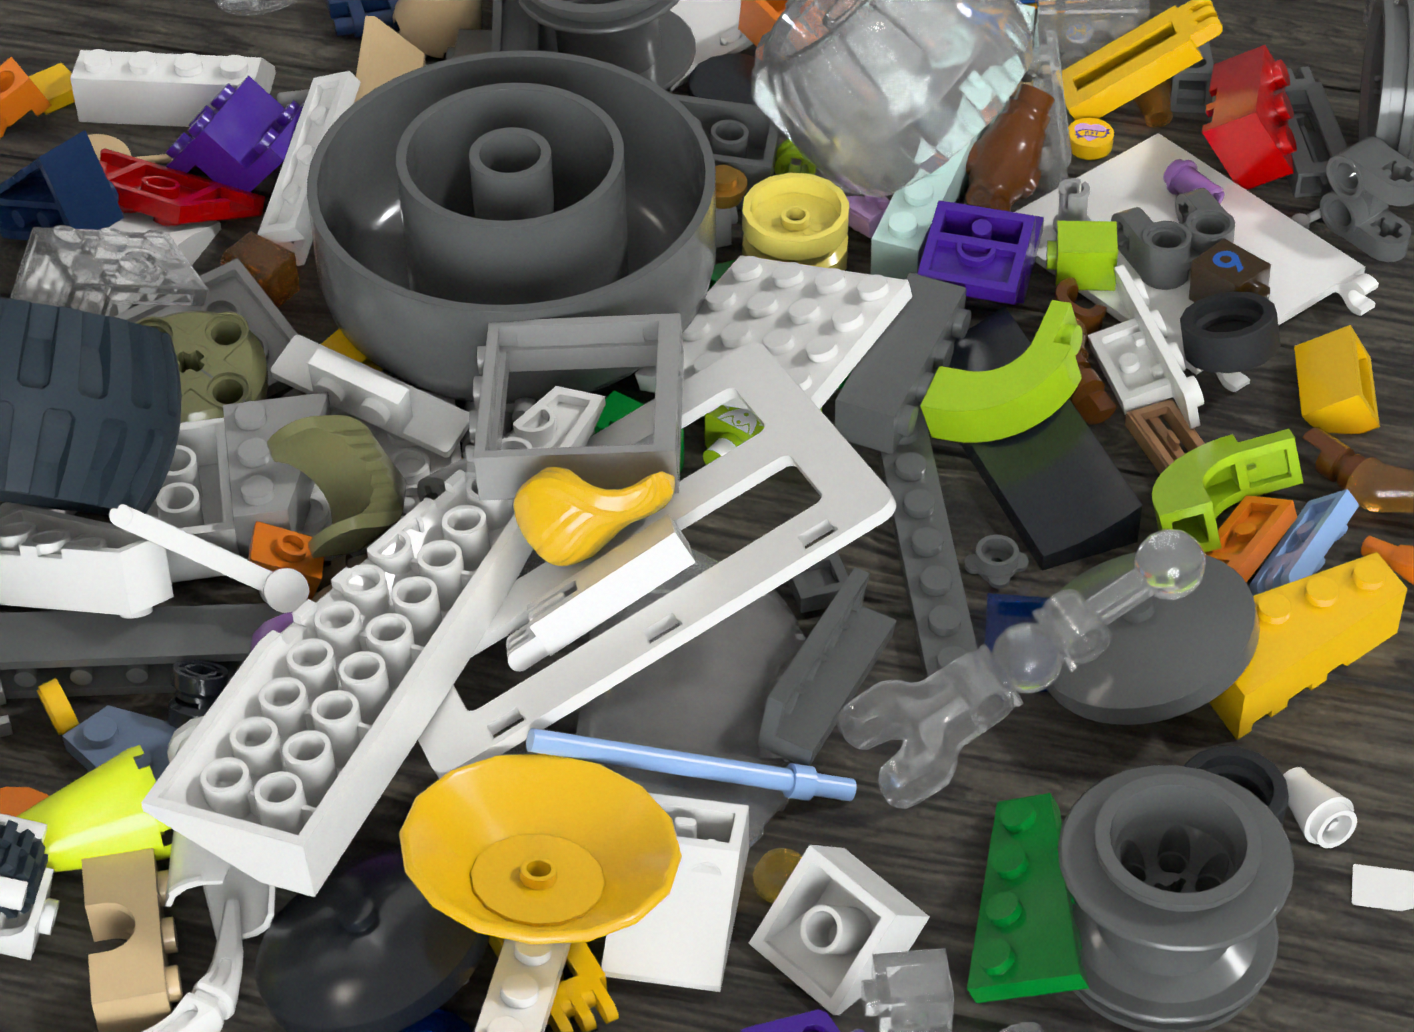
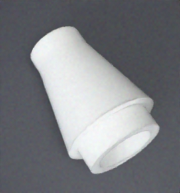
M1301 767L1292 768L1283 774L1286 779L1289 796L1287 804L1305 838L1310 843L1319 844L1324 848H1333L1344 843L1352 835L1357 825V817L1354 814L1352 802L1310 776Z

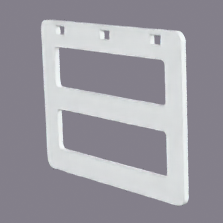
M749 343L743 345L683 381L681 429L734 398L742 400L764 429L756 436L679 482V493H673L672 499L665 508L647 518L632 522L593 557L569 566H557L545 562L517 579L471 657L529 623L528 604L668 513L681 531L788 466H795L822 497L820 501L476 710H467L453 684L418 738L432 769L439 779L450 770L496 755H502L525 741L531 728L545 729L869 532L892 516L896 509V502L888 487L763 344ZM655 399L591 436L586 447L653 444ZM833 529L835 531L807 549L805 548L807 544ZM677 623L680 624V626H678L677 628L673 629L672 631L658 638L654 642L650 643L649 640L658 636L659 634L676 625ZM524 718V720L519 724L500 734L496 738L493 737V735H495L499 731L503 730L504 728L508 727L509 725L513 724L519 719Z

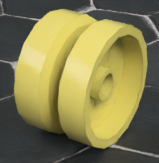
M785 173L770 176L755 184L745 195L743 202L742 230L744 235L742 256H755L762 259L796 262L803 265L837 268L845 271L848 257L849 201L843 190L828 179L806 173Z

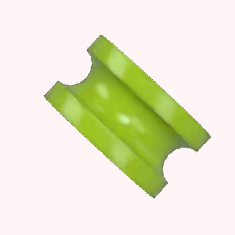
M790 138L783 141L777 149L774 166L775 174L806 173L815 175L818 161L817 149L809 141L800 138ZM792 159H800L801 165L791 164Z

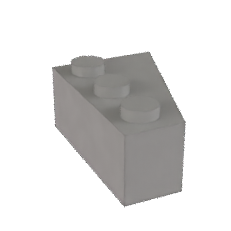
M328 392L223 405L232 515L239 555L246 559L249 557L252 529L256 521L302 534L311 508L310 497L315 482L301 470L289 464L274 462L267 447V441L275 432L295 420L309 416L331 415Z

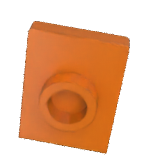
M256 521L252 529L248 561L272 572L280 568H291L300 572L308 582L309 595L307 600L311 601L322 579L324 557H312L308 547V542L313 538L312 536Z

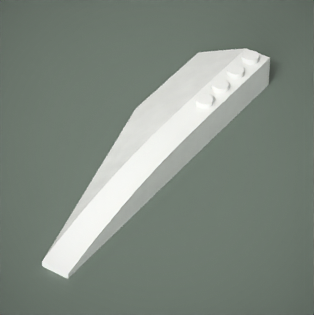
M555 386L513 422L514 432L507 438L502 439L501 450L586 447L606 405L605 396ZM460 469L444 482L446 490L435 500L426 497L367 548L368 558L360 565L352 568L345 567L331 579L332 589L316 603L309 599L292 613L293 623L281 633L272 630L257 643L141 802L143 811L259 882L315 897L459 677L528 560L533 548L526 541L517 524L513 507L514 499L479 501L476 478H467L466 472Z

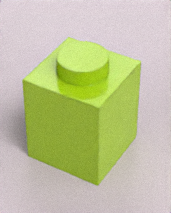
M1057 221L1056 240H1047L1046 270H1055L1056 286L1062 280L1070 277L1076 280L1078 290L1115 291L1116 276L1114 267L1117 266L1118 259L1117 221Z

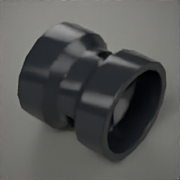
M184 660L173 664L171 685L176 691L175 697L168 703L166 718L168 724L178 729L191 719L205 716L227 686L229 671L217 663L202 660Z

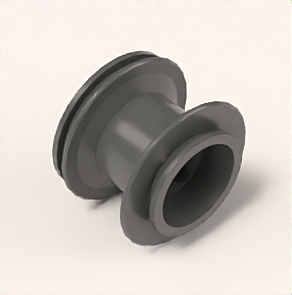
M518 0L519 5L526 14L542 24L539 30V51L567 53L614 64L654 82L664 90L672 87L687 73L696 54L695 37L691 28L680 16L670 10L679 0Z
M1149 765L1127 769L1104 778L1086 790L1071 806L1061 826L1058 842L1059 867L1067 889L1075 899L1072 907L1075 923L1080 930L1083 948L1080 950L1082 965L1087 972L1089 984L1088 989L1073 990V992L1095 1012L1114 1023L1135 1031L1201 1032L1230 1021L1245 1010L1257 996L1261 987L1268 980L1277 958L1279 935L1275 916L1286 902L1292 887L1294 872L1291 844L1282 824L1267 805L1244 787L1228 778L1206 770L1180 765Z

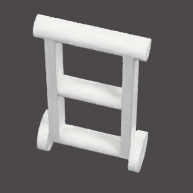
M120 504L118 509L110 508L109 510L110 521L115 526L259 590L262 599L278 612H294L307 601L309 595L308 582L300 572L294 569L280 568L272 572L248 561L246 558L124 504Z

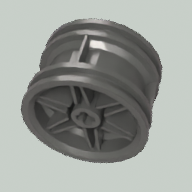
M1375 0L1369 19L1362 63L1358 109V142L1366 137L1375 136L1413 163L1414 0H1399L1398 4L1393 3V0Z

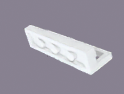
M350 71L313 78L258 235L293 267L305 264L313 241L307 200V178L312 158L327 130L341 114L353 105L361 83Z

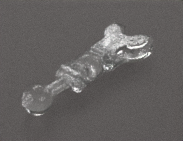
M1163 529L1150 534L1138 546L1134 560V569L1087 600L1078 590H1063L1046 601L1040 610L1036 609L1032 612L1037 623L1021 622L1007 628L996 639L992 653L983 644L978 647L979 650L957 658L920 682L909 683L902 680H887L874 684L851 700L839 712V732L849 744L863 750H869L892 739L902 740L901 749L880 768L878 775L879 788L887 803L895 808L906 809L917 805L949 784L957 768L958 755L965 745L1003 720L1014 707H1019L1023 704L1018 693L1034 694L1048 688L1060 676L1063 663L1072 672L1077 669L1076 666L1096 659L1106 650L1112 639L1111 631L1107 625L1151 596H1155L1158 599L1177 600L1190 595L1202 583L1206 569V555L1200 543L1183 530Z

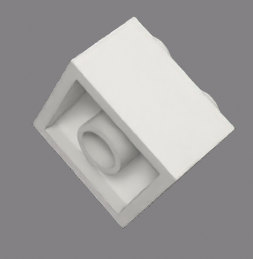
M809 845L749 944L831 1014L840 1015L899 967L930 916L845 848Z

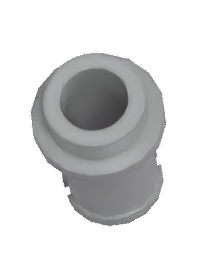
M1065 179L1059 184L1058 214L1053 219V229L1056 233L1057 221H1091L1089 216H1087L1088 195L1090 194V186L1087 182L1084 181L1081 184L1080 193L1081 179Z

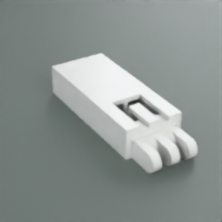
M668 513L528 604L529 623L509 635L506 640L509 666L513 670L521 672L546 656H552L695 563L689 542Z

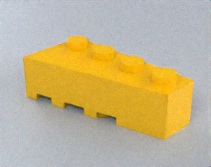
M1378 552L1254 595L1253 599L1260 626L1256 651L1241 676L1228 689L1209 702L1236 740L1240 739L1252 731L1254 722L1266 714L1273 717L1288 706L1289 699L1308 687L1310 690H1313L1327 680L1328 673L1341 664L1350 665L1395 635L1398 631L1407 587Z

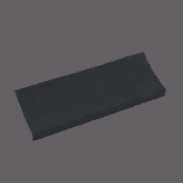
M1003 306L983 321L968 329L964 339L957 338L955 340L953 355L948 368L966 371L994 370L1019 358L1031 343L1007 308ZM1070 399L1050 417L1019 434L988 442H959L1042 571L1138 542L1143 505Z

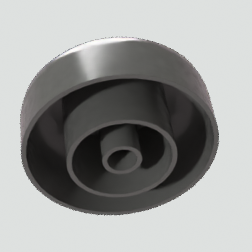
M515 50L466 55L417 68L375 88L341 114L327 130L317 146L309 168L307 200L320 288L334 321L354 347L376 365L408 384L443 397L474 402V376H483L478 371L477 346H486L489 323L548 318L680 313L683 333L698 314L707 296L716 260V169L714 154L708 137L691 112L672 94L654 82L614 64L567 53ZM642 367L509 372L506 404H513L515 400L524 397L535 399L537 403L555 386L590 393L618 382Z

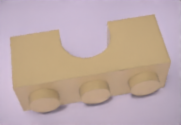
M153 848L81 859L84 903L94 942L109 939L128 940L114 950L88 954L91 1004L99 1032H142L171 1014L173 1011L172 1003L180 1002L183 998L178 965L169 966L168 954L178 952L174 917L164 918L163 909L166 900L169 869L158 871Z

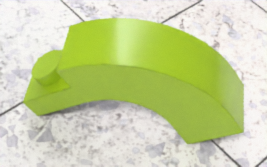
M1052 300L1031 345L1019 358L1003 367L989 371H966L939 366L920 405L931 437L963 443L994 441L1026 431L1055 413L1070 398L1082 379L1075 356L1081 347L1082 328L1080 325H1077L1071 303Z
M1290 429L1242 442H1237L1234 435L1231 434L1203 444L1171 463L1160 474L1152 490V502L1163 549H1179L1197 553L1220 549L1221 543L1216 518L1221 512L1231 505L1242 501L1246 495L1258 496L1302 484L1303 478L1295 437Z

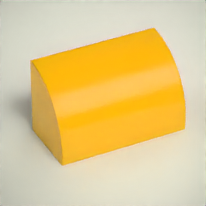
M1351 325L1294 346L1301 414L1306 422L1313 427L1323 429L1327 433L1360 434L1380 427L1371 357Z

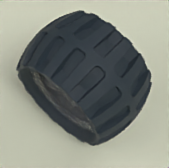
M0 298V501L109 515L110 508L118 509L120 504H124L146 514L167 477L177 446L181 423V381L177 356L171 336L168 333L160 332L154 327L137 324L117 317L61 306Z

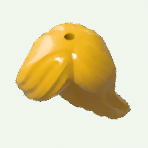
M547 467L527 480L516 492L513 502L516 521L526 541L542 559L557 566L577 564L593 557L619 531L632 522L647 518L665 508L675 491V477L659 471L645 477L633 486L623 489L606 490L583 481L568 469Z

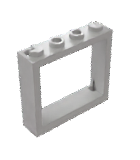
M680 313L548 318L514 322H492L488 324L486 346H477L478 371L483 376H474L473 379L474 405L479 410H470L469 413L470 440L475 445H466L465 448L467 457L466 476L467 478H476L479 501L515 499L519 488L532 476L547 467L568 469L583 481L606 490L630 487L649 475L663 471L675 477L674 493H679L684 368ZM657 366L653 444L501 450L509 372Z

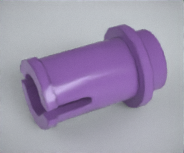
M1177 159L1164 172L1163 180L1171 194L1177 195L1194 189L1205 188L1219 204H1221L1224 198V189L1198 172L1197 165L1192 160L1184 161Z

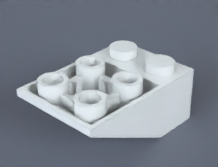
M649 793L672 818L682 859L670 894L637 924L606 935L601 968L606 977L720 992L749 851V805Z

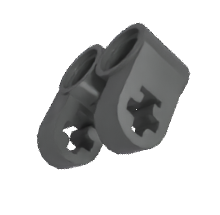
M1375 136L1366 137L1329 159L1326 166V174L1334 190L1322 197L1320 213L1324 223L1334 234L1343 237L1378 261L1396 262L1407 255L1412 231L1410 225L1388 210V204L1408 206L1414 203V163L1390 148L1383 140Z
M1205 188L1184 192L1176 197L1175 210L1179 223L1174 221L1153 222L1140 207H1134L1112 215L1111 221H1117L1118 250L1148 286L1163 290L1178 288L1188 280L1189 271L1192 268V260L1224 238L1234 243L1235 220L1233 216Z

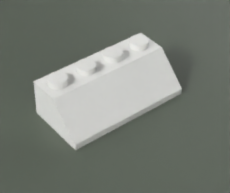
M95 49L80 50L70 79L79 122L189 127V123L206 105L212 110L215 109L210 103L228 83L236 88L246 77L250 76L270 94L276 72L274 65L260 57H243L240 55L212 56L194 53L164 54L149 51L116 52Z

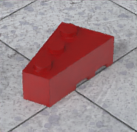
M1266 45L1213 65L1209 92L1212 97L1216 96V100L1207 104L1205 110L1208 118L1211 116L1213 118L1211 123L1203 125L1202 134L1232 180L1246 190L1292 174V153L1297 151L1296 140L1288 123V120L1294 117L1293 108L1285 93V87L1290 86V77L1284 62L1281 59L1275 61Z

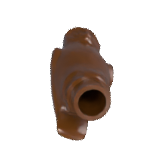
M1020 84L1014 99H1008L1003 112L998 114L994 123L974 143L968 155L966 174L969 177V188L965 195L964 204L1010 212L1015 202L1026 199L1034 193L1041 178L1039 166L1043 144L1047 137L1045 130L1051 120L1048 114L1055 101L1054 97L1031 85Z

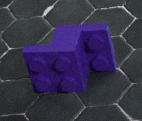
M250 76L246 77L236 88L228 83L211 101L210 104L215 109L212 110L206 105L189 123L188 126L190 128L187 132L191 136L189 137L183 132L167 149L165 153L172 159L167 163L166 167L187 173L196 165L215 182L251 192L284 161L305 101L299 105L293 100L284 108Z
M938 200L917 274L965 287L966 297L1013 305L1016 303L1024 304L1043 232L1044 217Z

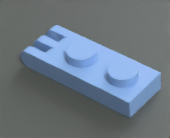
M1348 489L1307 502L1297 516L1298 518L1285 533L1250 583L1249 588L1253 596L1313 575L1322 568L1326 561L1324 556L1333 543L1347 532L1348 526L1346 524L1359 507L1358 502Z

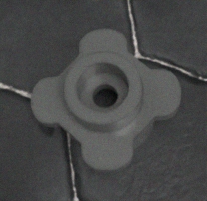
M989 535L977 543L976 554L966 556L964 568L971 574H979L991 587L1005 588L1010 584V578L1014 574L1025 571L1028 568L1029 560L1024 553L1019 552L1018 545L1011 538L1004 535Z

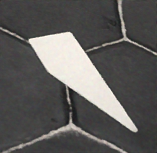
M1354 864L1352 904L1395 911L1413 909L1414 872Z

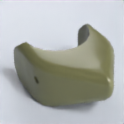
M345 415L304 417L283 426L267 441V447L274 462L289 464L305 473L323 492L329 504L332 525L320 531L308 542L313 558L358 552L394 526L402 516L406 494V480L369 428L359 420Z

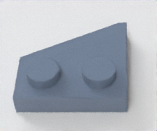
M108 705L62 735L66 751L89 772L124 750L140 745L144 754L140 759L135 760L138 769L150 765L154 778L157 781L170 764L167 750L173 733L177 728L169 725L167 721Z

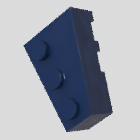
M86 130L41 155L31 164L22 168L15 175L0 184V233L3 238L81 245L124 218L118 204V192L107 179Z

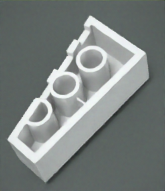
M26 505L0 514V605L120 615L122 618L133 619L150 614L153 611V606L174 597L166 549L158 544L111 523Z

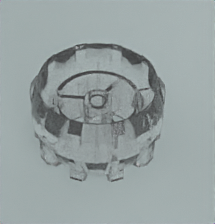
M789 0L785 4V10L779 16L771 31L762 36L755 50L751 97L760 109L794 143L801 155L813 164L828 180L842 189L843 192L856 195L863 194L868 197L877 198L888 196L933 173L948 162L1002 110L1004 104L1028 71L1033 59V30L1030 12L1019 0Z

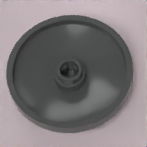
M1146 550L1105 561L1083 572L1064 586L1049 602L1038 621L1034 635L1033 650L1045 687L1052 697L1066 709L1084 718L1103 723L1122 725L1146 724L1186 714L1210 702L1228 689L1249 665L1259 641L1260 626L1255 602L1249 586L1226 563L1211 556L1187 550Z

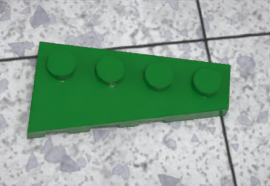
M1051 793L997 801L967 990L976 1003L1089 988L1087 972L1082 965L1080 950L1083 949L1080 930L1075 923L1072 907L1075 899L1067 889L1059 867L1058 842L1062 821L1059 806Z

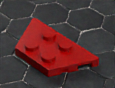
M101 149L99 162L107 179L118 192V204L122 213L140 212L153 216L155 223L164 226L254 217L263 214L265 196L113 150Z

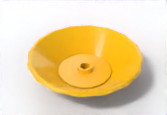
M546 754L496 755L450 770L415 798L399 832L405 873L433 908L477 933L531 945L589 942L637 924L670 894L682 859L672 818L644 787L601 764Z

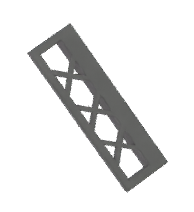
M856 567L853 569L769 694L757 746L801 765L810 766L894 633L897 620L862 606L870 573Z

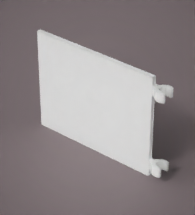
M1159 133L1077 177L1081 179L1079 193L1081 192V184L1084 181L1090 186L1087 216H1089L1091 221H1111L1114 213L1140 207L1153 222L1174 221L1179 223L1175 210V201L1179 194L1174 195L1167 190L1163 176L1165 170L1173 161L1177 159L1184 161L1192 160L1197 165L1198 172L1224 189L1225 195L1220 205L1235 220L1234 244L1271 264L1269 300L1275 304L1278 326L1334 292L1341 295L1348 309L1356 315L1361 316L1375 307V302L1365 295L1378 288V282L1371 275L1364 274L1365 266ZM1058 188L1015 211L1016 213L1044 217L1043 232L1035 262L1045 269L1047 240H1056L1057 235L1053 229V219L1058 214L1059 208ZM1118 250L1117 266L1124 264L1132 280L1136 278L1141 279L1140 275ZM1048 270L1056 276L1055 270ZM1189 271L1188 280L1184 285L1175 289H1156L1143 282L1149 297L1150 305L1147 306L1149 311L1157 309L1164 321L1167 330L1166 342L1168 344L1176 342L1187 369L1196 375L1204 371L1195 368L1186 361L1180 326V318L1183 312L1194 303L1189 300L1191 271ZM1117 281L1115 291L1078 290L1079 293L1093 303L1107 307L1106 312L1120 322L1130 320L1120 300ZM1241 372L1216 373L1222 385L1231 392H1236L1250 384V379Z

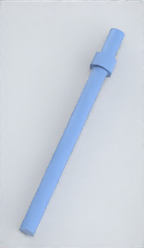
M535 728L529 730L526 739V749L528 752L779 790L787 798L809 801L813 796L852 801L856 794V781L854 779L817 773L813 766L790 763L786 768Z

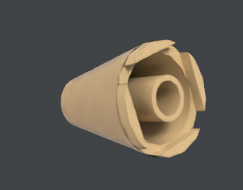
M398 0L392 16L393 22L397 21L400 27L399 35L424 54L434 58H443L445 53H447L448 47H455L459 29L481 30L483 0Z

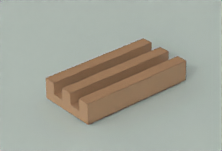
M1173 399L1126 412L1125 426L1160 474L1171 463L1185 454L1179 446L1180 441L1188 452L1205 444L1195 429L1189 428ZM1162 415L1172 430H1168L1158 416Z

